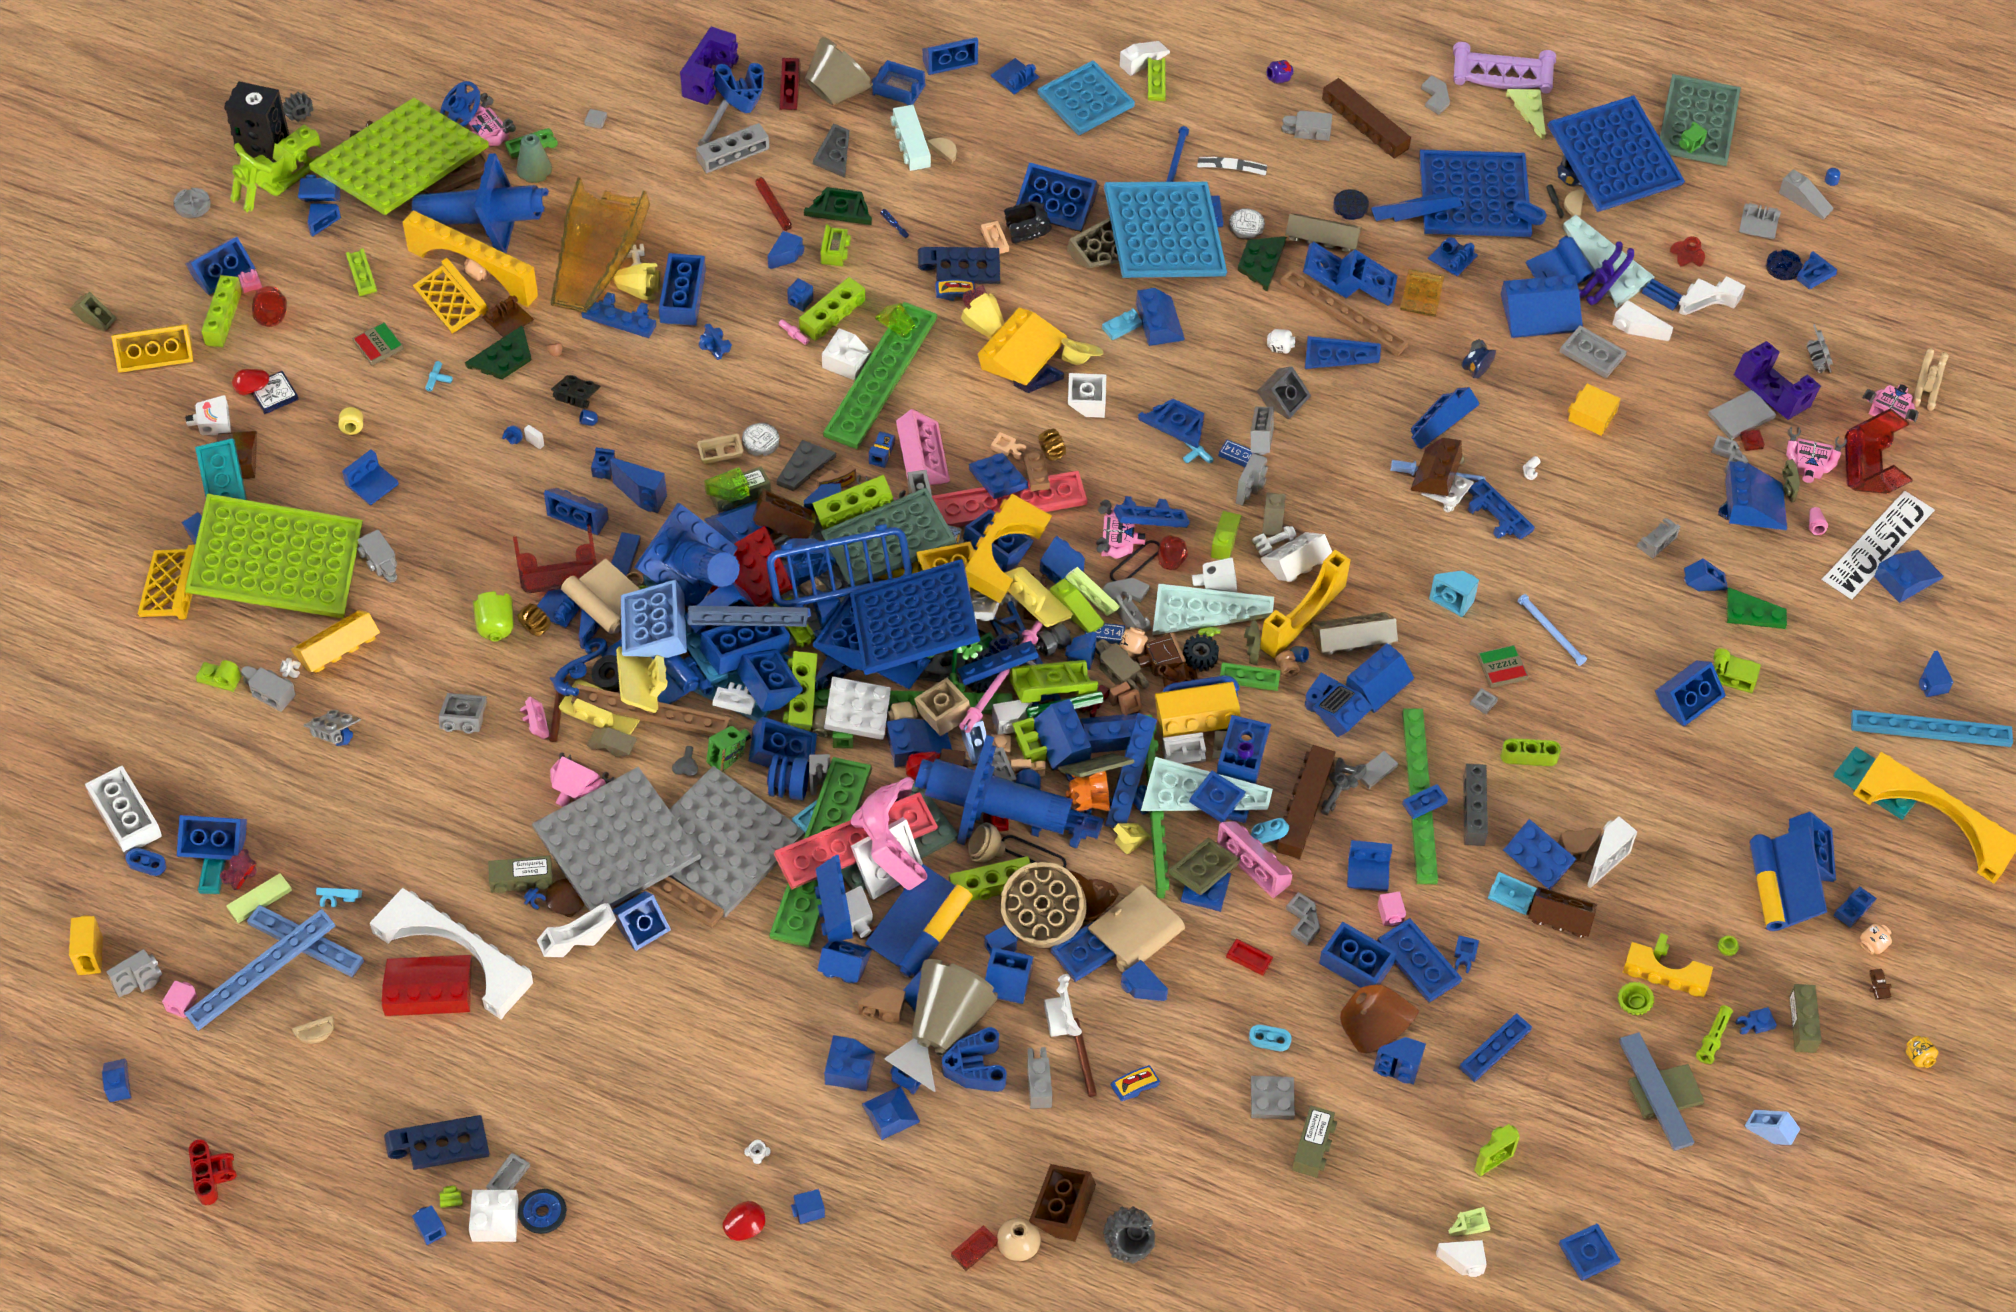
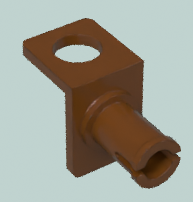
M1163 663V666L1160 665L1158 667V674L1163 677L1164 688L1172 683L1191 681L1189 673L1192 675L1193 680L1198 679L1197 672L1184 663L1175 668H1171Z

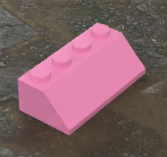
M913 409L909 410L896 420L907 479L908 472L927 470L930 485L948 483L950 479L938 422Z
M1236 821L1219 824L1217 843L1240 858L1238 866L1272 898H1275L1291 885L1293 875L1291 870L1287 866H1283L1273 853L1268 852L1258 839H1254L1244 826H1240Z

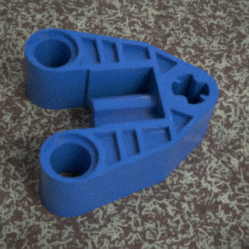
M751 63L745 80L740 78L739 81H735L730 67L725 64L717 65L713 75L715 77L714 86L729 104L743 113L752 112L763 90L764 68L758 63Z
M794 538L786 541L784 544L792 543V546L795 547L819 542V540ZM825 549L809 552L813 574L816 578L828 570ZM829 550L831 565L833 566L836 563V559ZM806 553L790 555L796 587L810 580ZM786 564L784 566L790 577L788 564Z
M988 1027L958 1040L942 1058L943 1076L964 1088L993 1092L1002 1091L1006 1086L1007 1072L1005 1068L1000 1065L984 1066L982 1056L993 1054L998 1050V1031L995 1028ZM987 1039H992V1040H994V1041H993V1042H986L985 1040H987ZM993 1077H1000L1001 1079L994 1080Z

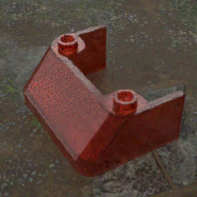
M1891 408L1850 428L1845 434V439L1847 440L1845 445L1847 486L1854 491L1888 494L1913 482V478L1895 465L1883 470L1882 450L1892 445L1894 432L1909 425L1906 419Z
M586 524L589 543L582 544L576 549V561L539 567L537 559L533 554H520L517 535H513L520 584L523 591L526 593H537L561 589L564 581L570 576H576L579 579L594 568L597 562L591 525Z

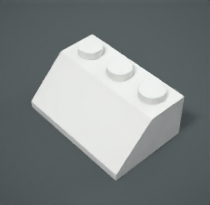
M1305 532L1260 559L1278 580L1292 582L1297 579L1299 574L1311 571L1312 567L1317 564H1323V561L1332 553L1325 534Z

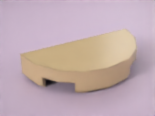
M933 138L927 141V145L951 164L956 160L957 148L952 141L946 138Z
M1584 190L1572 191L1565 198L1564 209L1571 214V217L1574 215L1581 216Z
M331 1015L294 1027L292 1031L301 1042L308 1044L319 1043L327 1039L332 1033L335 1026L334 1016Z

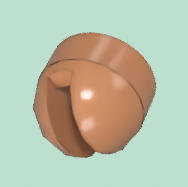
M562 343L547 345L548 352L553 357H557L562 353Z

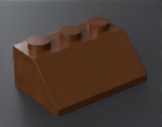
M1441 438L1425 448L1411 491L1448 496L1462 459V441Z
M762 489L753 513V521L760 527H769L776 534H785L790 539H808L815 526V511Z
M1537 887L1528 919H1531L1537 925H1551L1557 931H1571L1577 937H1589L1597 904Z
M1050 1164L1029 1222L1055 1238L1076 1242L1096 1187L1091 1172Z

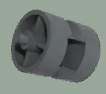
M1060 622L1051 626V631L1043 630L1037 633L1036 649H1039L1045 657H1048L1056 652V648L1060 650L1066 648L1067 645L1072 644L1071 631L1067 630L1064 624Z

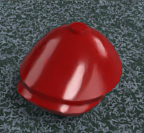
M242 369L234 375L232 386L238 394L247 395L263 389L269 382V374L261 369Z
M933 751L911 754L906 763V775L916 781L922 759L934 762L935 759L941 756L940 753Z
M745 1201L736 1205L729 1211L723 1221L725 1234L735 1241H742L756 1236L765 1226L764 1211L759 1204L753 1201Z

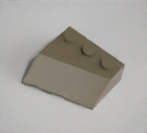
M1110 217L1069 239L1067 251L1077 264L1093 268L1119 263Z

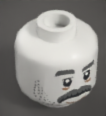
M1274 329L1268 334L1267 346L1274 353H1289L1291 348L1295 346V337H1292L1290 330Z

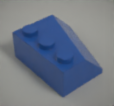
M758 500L704 518L713 529L733 544L762 528L753 521V513ZM767 527L771 535L773 533V529Z
M834 855L816 868L818 886L814 887L816 899H821L822 903L818 905L819 916L824 917L825 923H821L823 936L827 935L829 943L853 938L839 855Z

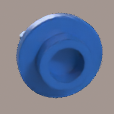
M512 425L506 428L502 439L506 438L510 444H518L521 442L523 434L520 428Z
M537 887L535 890L530 888L523 897L526 900L524 904L527 905L531 902V906L536 910L539 909V906L535 904V899L546 900L543 894H536L539 890Z

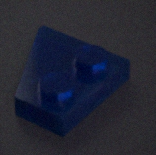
M1045 364L1027 385L1014 380L1013 384L1015 387L1030 393L1062 380L1064 372Z

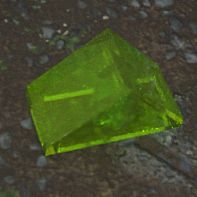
M901 303L886 306L875 316L877 321L902 337L915 327V323Z

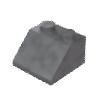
M1293 366L1277 369L1257 390L1267 407H1274V411L1287 419H1290L1311 397V394Z

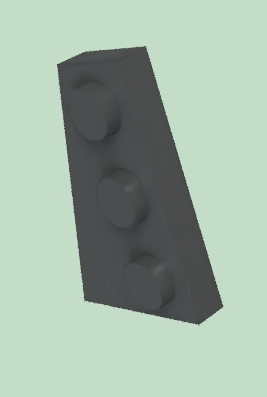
M833 123L812 164L845 178L850 130Z
M802 440L778 477L777 485L795 491L810 479V475L817 470L820 471L829 460L832 461L836 458V452Z

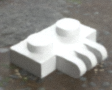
M730 682L728 689L717 688L713 699V706L751 715L756 701L752 695L748 694L749 690L747 687L743 691L741 690L742 685L738 684L735 689L734 683Z

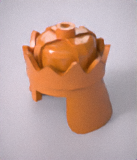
M1106 771L1084 777L1072 775L1075 779L1069 782V790L1066 791V797L1073 799L1071 805L1076 811L1081 812L1090 808L1110 811Z

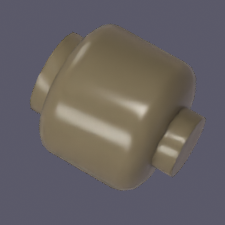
M827 706L823 707V709L815 710L811 727L813 733L823 738L833 734L832 730L824 729Z

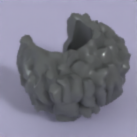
M1122 1206L1119 1211L1114 1212V1215L1108 1216L1103 1234H1105V1243L1109 1247L1112 1258L1122 1260L1124 1263L1134 1264L1141 1259H1145L1155 1247V1232L1150 1228L1153 1220L1146 1212L1134 1206L1130 1209Z

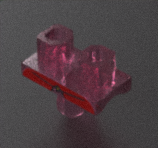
M242 849L238 856H232L230 868L223 870L220 874L223 883L230 884L234 890H239L247 877H254L257 873L256 862L250 858L249 851Z

